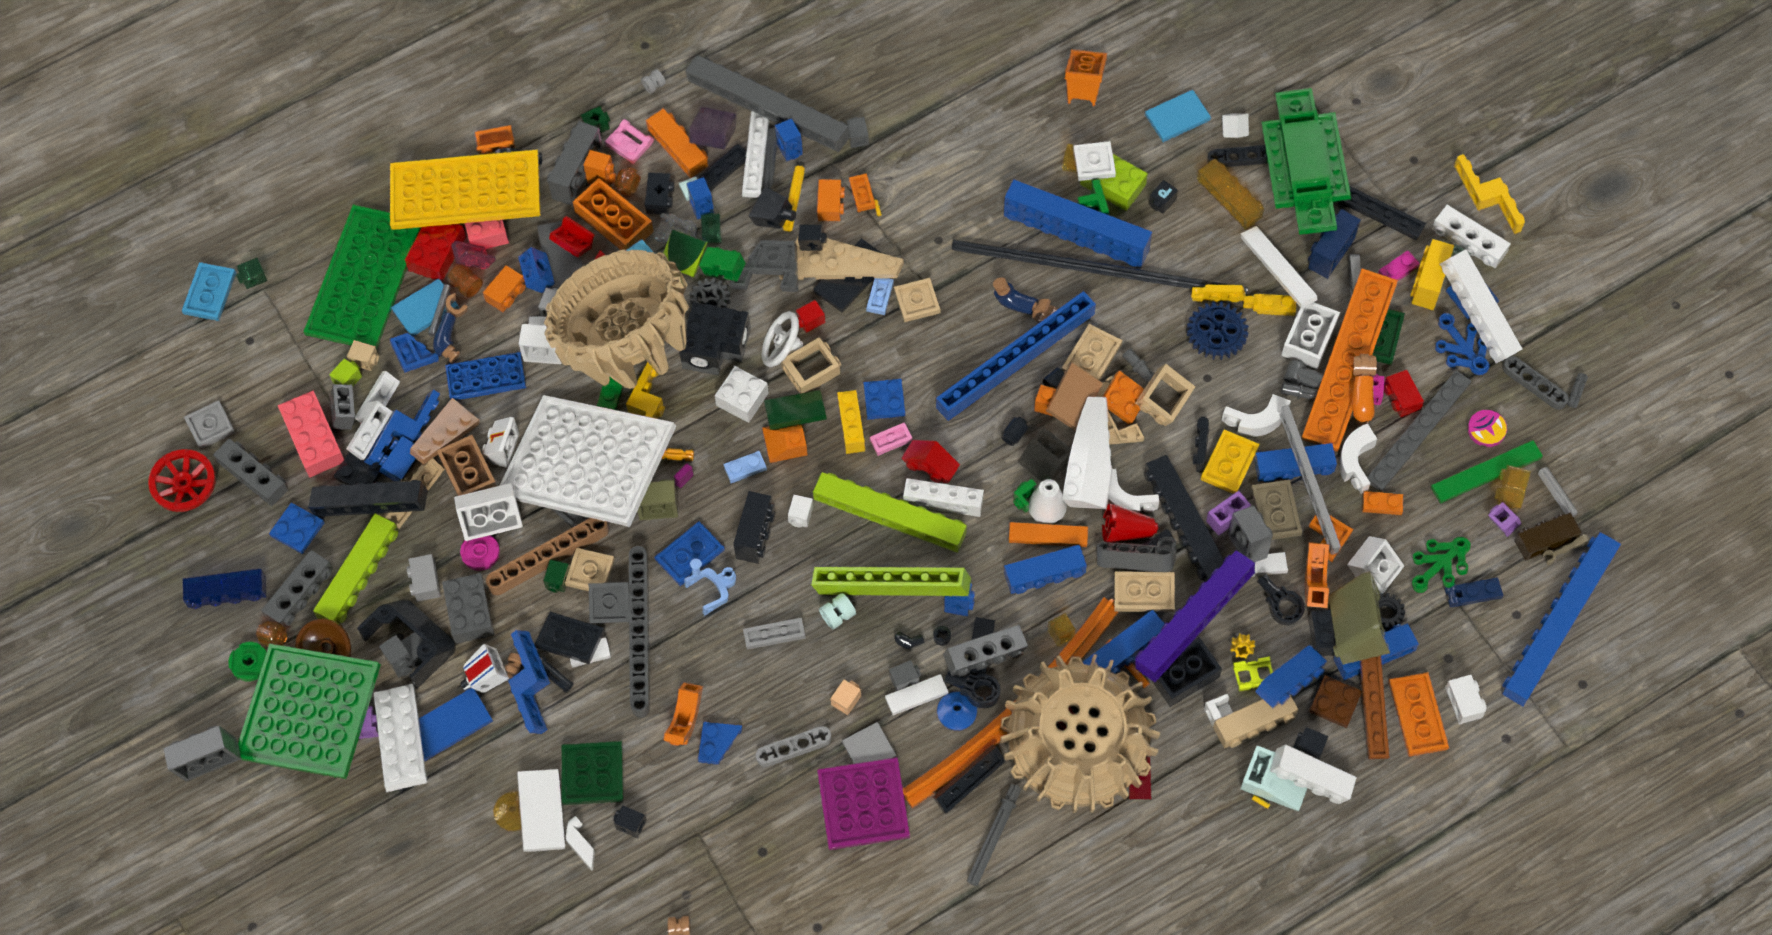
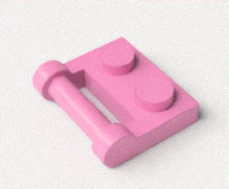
M624 119L619 127L607 138L605 145L634 164L652 145L654 138L650 135L646 136L630 125L628 120ZM628 131L643 143L639 145L623 133Z

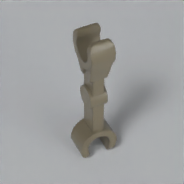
M1583 534L1571 544H1567L1555 552L1552 550L1545 551L1542 557L1550 555L1552 559L1548 560L1546 564L1551 565L1557 556L1563 553L1566 554L1573 548L1586 546L1589 538L1586 534Z

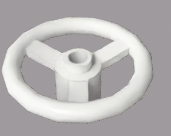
M791 311L782 313L769 328L761 353L764 365L768 367L777 366L788 354L803 347V342L797 337L799 320L796 313ZM790 319V330L788 332L783 331L781 324ZM774 337L775 349L769 356V346Z

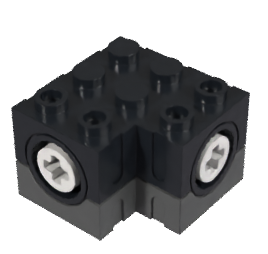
M693 302L692 311L687 321L686 347L684 350L679 351L682 369L719 375L723 359H731L737 362H742L751 331L749 312Z

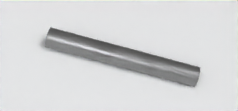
M445 284L430 326L428 335L431 337L435 336L446 305V299L451 290V286Z

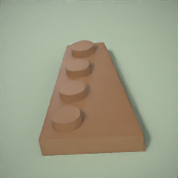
M452 398L410 448V454L424 465L438 455L437 450L456 442L477 427L479 419Z

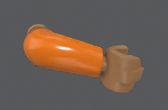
M1360 354V356L1354 357L1353 375L1357 377H1355L1352 409L1355 422L1359 426L1368 424L1373 419L1375 413L1373 397L1374 377L1372 376L1376 375L1377 362L1376 357L1369 356V354Z

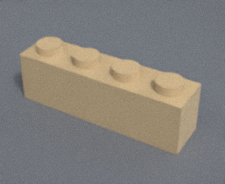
M1291 695L1283 705L1279 703L1274 708L1262 699L1216 720L1213 729L1224 748L1229 746L1233 748L1241 744V741L1246 738L1251 740L1264 730L1271 731L1275 729L1279 723L1291 722L1295 719L1298 708Z

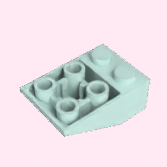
M1256 746L1241 790L1299 812L1307 788L1298 787L1289 779L1285 780L1277 777L1275 773L1270 771L1275 752Z

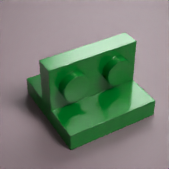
M1100 180L1092 181L1091 195L1078 197L1077 204L1109 215Z

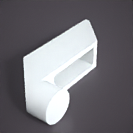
M575 816L568 821L566 841L592 871L595 851L577 831L583 825Z

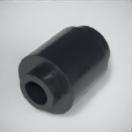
M1013 417L1002 432V440L1010 446L1017 444L1028 430L1027 422L1021 417Z

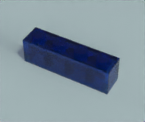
M262 569L183 578V601L188 608L197 609L204 605L219 606L221 603L230 602L236 604L243 600L258 601L261 598H267L266 576Z

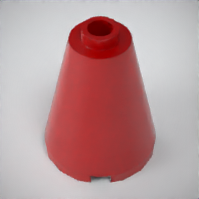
M1107 504V509H1105L1103 519L1106 520L1105 525H1102V538L1105 542L1153 537L1158 530V523L1155 522L1154 518L1116 504Z

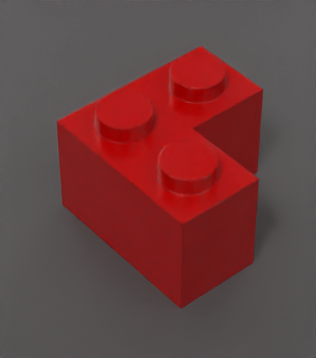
M912 440L901 458L906 463L907 468L912 471L927 472L930 475V479L935 483H949L960 466L937 441Z

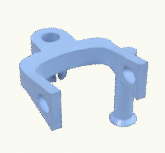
M693 559L690 562L692 575L684 579L685 587L688 588L703 577H706L715 584L721 596L720 599L702 606L705 616L728 601L727 589L735 585L736 575L730 567L724 568L718 575L710 568L700 571L702 562L699 559Z

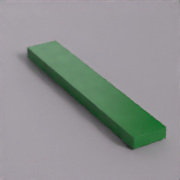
M1534 440L1435 483L1431 486V489L1441 504L1542 459L1543 455Z

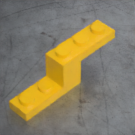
M1464 154L1457 156L1454 167L1477 210L1479 211L1498 204L1513 233L1521 232L1525 219L1519 213L1515 200L1509 195L1507 185L1502 182L1500 177L1480 184L1479 177L1472 170L1471 162L1466 159Z
M648 362L626 406L631 414L658 419V417L663 415L665 407L663 406L662 398L649 394L652 387L651 382L654 377L658 376V373Z

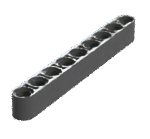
M635 546L629 551L630 706L633 714L638 718L647 716L650 711L649 571L647 553L641 546ZM636 556H643L640 560L634 559ZM636 574H643L641 578H635ZM637 592H643V595L639 597L634 596ZM637 610L644 611L641 615L634 614ZM639 628L644 629L642 633H635ZM638 647L644 648V650L641 652L635 651V649ZM637 666H644V669L641 671L635 670ZM639 684L645 685L641 690L635 689ZM639 703L645 704L641 709L635 708Z

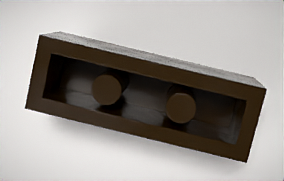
M1571 512L1565 515L1561 513L1556 515L1553 520L1548 522L1543 520L1533 528L1529 529L1526 527L1521 529L1516 536L1515 543L1524 560L1527 561L1542 555L1547 550H1554L1572 543L1580 537L1582 531Z

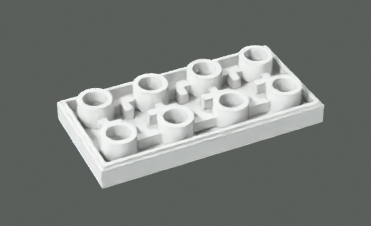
M558 769L517 772L523 852L565 849Z

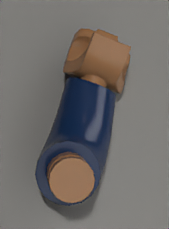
M997 278L993 282V287L995 288L994 295L1001 305L1017 312L1033 314L1032 318L1038 323L1058 310L1055 306L1050 305V299H1040L1038 302L1037 298L1017 291L1004 278Z
M456 293L447 297L446 312L433 339L435 353L439 357L449 358L451 363L460 355V352H456V348L452 346L454 344L451 339L456 318L464 315L468 309L465 304L460 309H454L451 306L456 301Z

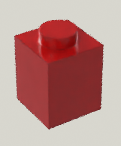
M816 300L796 310L799 328H803L806 333L825 323V314Z

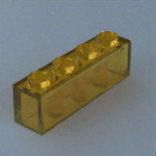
M1214 159L1198 170L1197 181L1245 230L1263 217L1264 207L1262 203L1253 198L1250 191L1244 188L1238 179L1227 171L1224 164Z

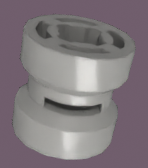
M658 69L653 70L651 75L641 78L644 88L650 94L655 92L657 87H662L666 84L665 78Z

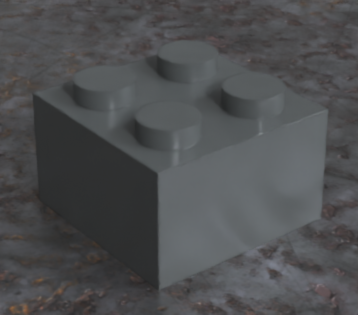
M1255 506L1234 512L1228 536L1237 551L1253 562L1266 559L1273 533L1270 527H1267L1264 523L1262 514L1256 510Z

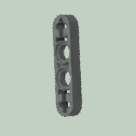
M1514 356L1506 358L1503 364V371L1552 408L1560 410L1566 406L1568 402L1566 392L1519 358ZM1515 364V367L1509 368V365ZM1530 374L1533 380L1526 381L1522 375ZM1545 385L1548 387V391L1541 392L1538 386ZM1559 397L1562 398V401H1559V402H1556V401H1555V400L1558 399Z

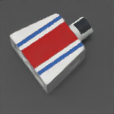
M483 644L464 664L463 668L467 678L461 682V686L465 691L473 688L480 692H487L509 679L496 648Z

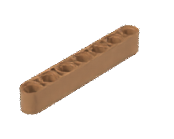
M589 518L491 572L486 578L489 591L493 595H501L545 571L550 560L561 562L575 554L576 548L584 549L601 540L609 533L608 523ZM599 524L604 525L600 529L595 528ZM580 534H587L584 538H578ZM564 543H569L568 547H561ZM546 553H552L550 557H544ZM530 562H534V563H535V564H534L533 566H531V567H528V566H527V564L530 563ZM512 572H518L515 576H509ZM500 581L499 585L492 586L494 582Z

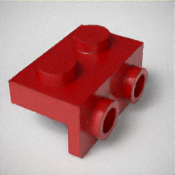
M565 216L562 225L550 233L549 239L579 258L592 248L594 234Z

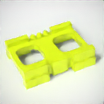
M1270 656L1258 658L1257 662L1251 661L1246 663L1242 661L1233 663L1239 692L1259 687L1264 679H1260L1258 668L1268 667L1270 674L1273 673ZM1247 670L1250 673L1251 681L1242 683L1239 680L1238 672Z

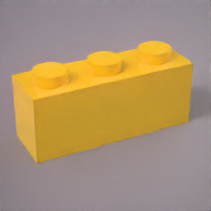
M856 390L838 392V406L846 454L864 452L865 441Z

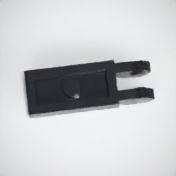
M1201 416L1197 421V434L1199 436L1195 438V447L1198 448V452L1193 455V465H1196V472L1203 473L1208 445L1209 420Z

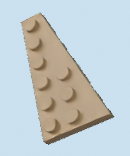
M798 238L795 242L797 245L798 280H804L807 277H815L816 279H845V277H855V279H862V277H874L875 279L897 278L904 265V260L901 258L827 239V243H824L823 251H801ZM779 275L780 280L783 279L784 275Z

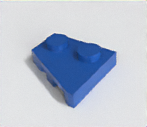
M409 333L390 339V344L404 373L439 361L436 353L432 354L426 349L425 345L417 342Z
M703 722L698 763L719 765L725 752L730 749L737 735L742 732V726Z

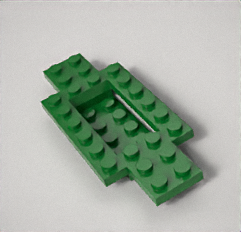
M1312 88L1275 93L1279 120L1262 122L1275 209L1295 208L1299 235L1337 230L1333 202L1350 200L1351 194L1335 112L1317 114Z

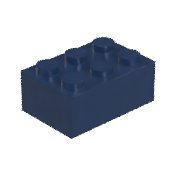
M1342 209L1337 215L1335 214L1337 230L1322 232L1320 241H1315L1310 251L1312 253L1308 258L1310 261L1308 269L1326 279L1330 277L1356 239L1361 219Z

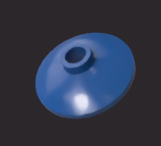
M952 692L940 700L937 707L938 719L948 729L964 730L974 723L977 717V707L973 706L967 697L960 695V692ZM959 706L961 710L955 711L953 708Z

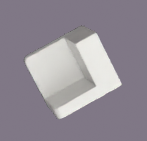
M1232 113L1222 115L1223 137L1239 138L1249 135L1248 114Z
M1228 694L1206 702L1204 710L1212 726H1214L1216 720L1233 713L1228 704Z

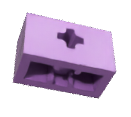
M1238 491L1210 510L1206 522L1219 536L1230 528L1233 513L1251 507V504Z

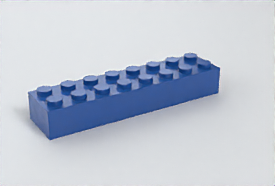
M1014 179L1005 196L1004 216L1012 221H1019L1028 227L1040 229L1046 234H1053L1062 240H1069L1080 247L1090 248L1096 253H1103L1114 260L1124 261L1133 267L1142 268L1149 253L1152 232Z

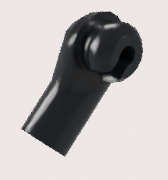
M897 632L894 635L896 644L905 649H911L925 643L921 634L912 638L903 632Z

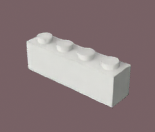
M1287 745L1276 749L1270 769L1277 777L1285 780L1289 779L1296 786L1306 787L1316 795H1324L1336 804H1341L1351 799L1356 781L1355 776Z

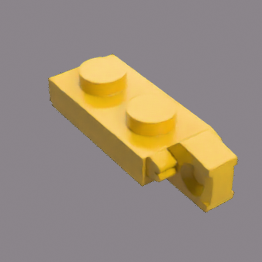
M1205 285V287H1193L1191 298L1193 301L1198 302L1203 300L1239 302L1245 300L1246 294L1242 285Z
M1254 294V296H1245L1243 301V308H1251L1257 314L1295 316L1296 302L1288 295Z

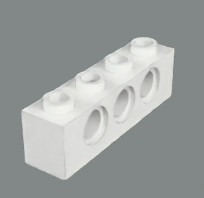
M1446 205L1435 219L1432 227L1436 234L1447 238L1452 244H1457L1470 252V255L1476 256L1486 265L1493 268L1498 266L1511 245L1449 205Z
M906 479L903 500L916 507L922 506L931 510L980 517L984 490Z

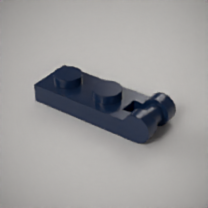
M1498 577L1454 585L1450 588L1444 587L1445 594L1449 597V607H1458L1501 599L1503 597ZM1456 593H1460L1461 598L1457 597Z

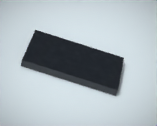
M862 238L854 245L881 253ZM855 277L822 279L813 291L843 313L874 280V277H862V279H855Z

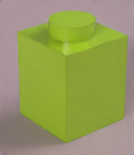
M345 358L329 374L333 384L352 385V387L362 377L359 371L360 367L355 362H349Z

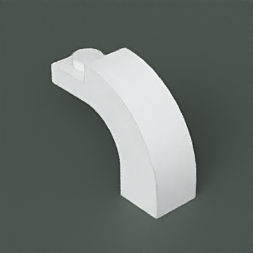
M1273 394L1267 408L1257 414H1246L1225 407L1222 421L1229 426L1238 427V435L1247 437L1262 436L1280 426L1282 423L1279 415L1282 406H1290L1291 401Z
M1368 424L1357 428L1348 436L1339 459V469L1344 482L1351 479L1353 487L1356 490L1358 489L1360 494L1368 491L1371 483L1359 466L1358 457L1365 451L1374 448L1377 442V438Z
M1112 469L1113 473L1107 504H1116L1138 513L1140 511L1152 512L1158 510V495L1133 496L1124 492L1118 484L1116 469Z

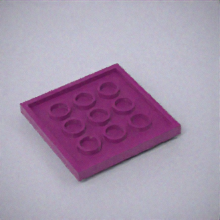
M898 758L817 770L829 850L910 838Z

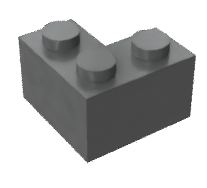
M415 632L402 641L395 635L379 646L398 678L410 674L413 668L423 662L417 655V647L423 640Z

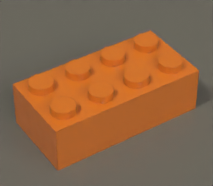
M600 178L573 201L575 213L620 250L625 249L626 251L641 239L645 241L654 232L652 221Z

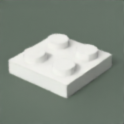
M1110 141L1073 145L1078 181L1116 176Z

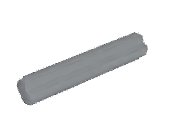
M1547 467L1539 470L1538 475L1565 514L1571 512L1573 517L1576 516L1578 513L1550 470Z

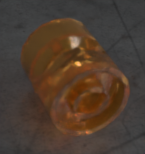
M463 263L455 266L447 278L448 282L454 288L458 287V291L467 299L475 296L483 286V280L475 273H472V270Z

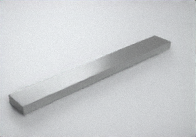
M1289 405L1282 406L1279 415L1326 544H1329V552L1331 555L1336 554L1341 548L1290 407Z

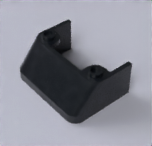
M402 599L383 604L357 627L361 638L366 642L383 624H389L397 617L408 628L418 634L423 642L417 647V655L423 662L409 675L414 687L418 689L454 654L456 644L446 632L411 601Z

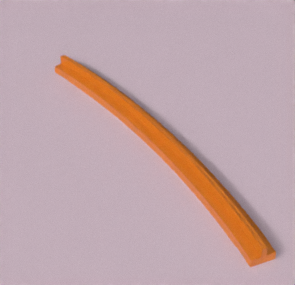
M1104 597L1084 625L1059 655L1066 665L1069 664L1071 657H1080L1082 660L1116 617L1119 611H1114L1115 604L1113 599L1108 600ZM1056 658L1048 666L1049 668L1057 667ZM1006 708L957 751L904 787L903 795L911 808L946 786L992 744L994 746L1000 744L1001 737L1008 734L1001 728L1002 718L1012 715V712Z

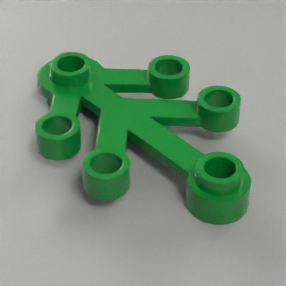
M1456 537L1452 542L1438 543L1435 539L1428 540L1426 543L1428 552L1434 553L1437 550L1449 551L1446 554L1424 555L1420 551L1413 554V562L1416 565L1435 563L1423 575H1417L1413 578V590L1417 593L1427 591L1428 581L1443 567V585L1447 588L1453 587L1455 578L1452 575L1451 560L1457 555L1456 572L1459 575L1467 574L1468 564L1466 563L1465 555L1470 551V541L1465 537Z

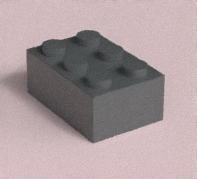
M478 573L443 581L449 622L455 643L458 644L495 635L482 574Z
M220 726L209 727L207 731L192 734L185 740L175 741L170 746L163 748L168 770L185 781L241 760L237 738Z

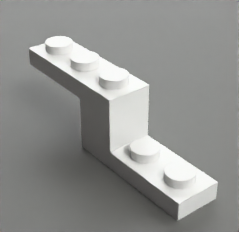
M382 371L355 416V419L361 425L346 449L360 460L366 458L392 414V411L386 405L400 381L387 371Z

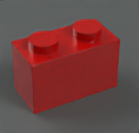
M1407 369L1386 377L1384 393L1390 397L1392 408L1395 412H1398L1400 417L1421 410L1424 400Z

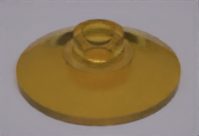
M517 791L502 795L494 806L495 821L501 828L508 831L521 830L519 792ZM515 806L516 810L511 812L509 811L510 807Z

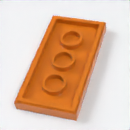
M1429 673L1389 679L1388 683L1408 757L1448 750L1449 745Z

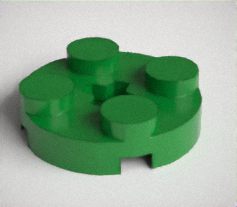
M244 642L235 651L231 652L228 660L229 668L235 678L245 682L255 681L259 678L267 652L265 648L256 642ZM251 657L254 661L253 664L250 666L244 664Z

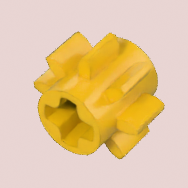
M1239 633L1237 638L1232 637L1230 651H1235L1236 658L1244 657L1246 659L1249 654H1254L1253 647H1255V641H1250V634L1242 635Z

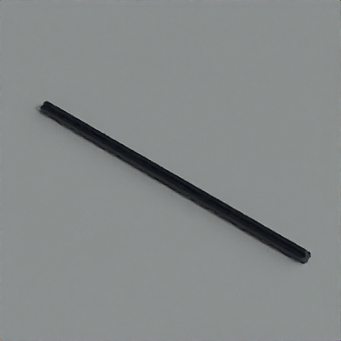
M953 240L952 250L1188 289L1205 287V285H1233L961 240ZM1243 286L1245 294L1247 296L1248 287Z

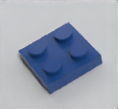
M902 379L864 382L867 420L905 416Z
M291 503L269 535L303 554L324 525V521Z

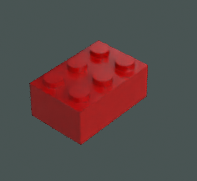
M449 224L422 227L405 258L408 271L433 280L440 279L443 282L466 238L463 226Z

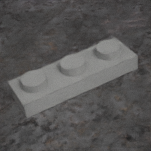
M802 618L743 629L747 650L806 639Z

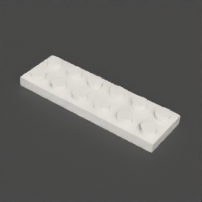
M409 684L374 692L386 792L427 783L414 685Z

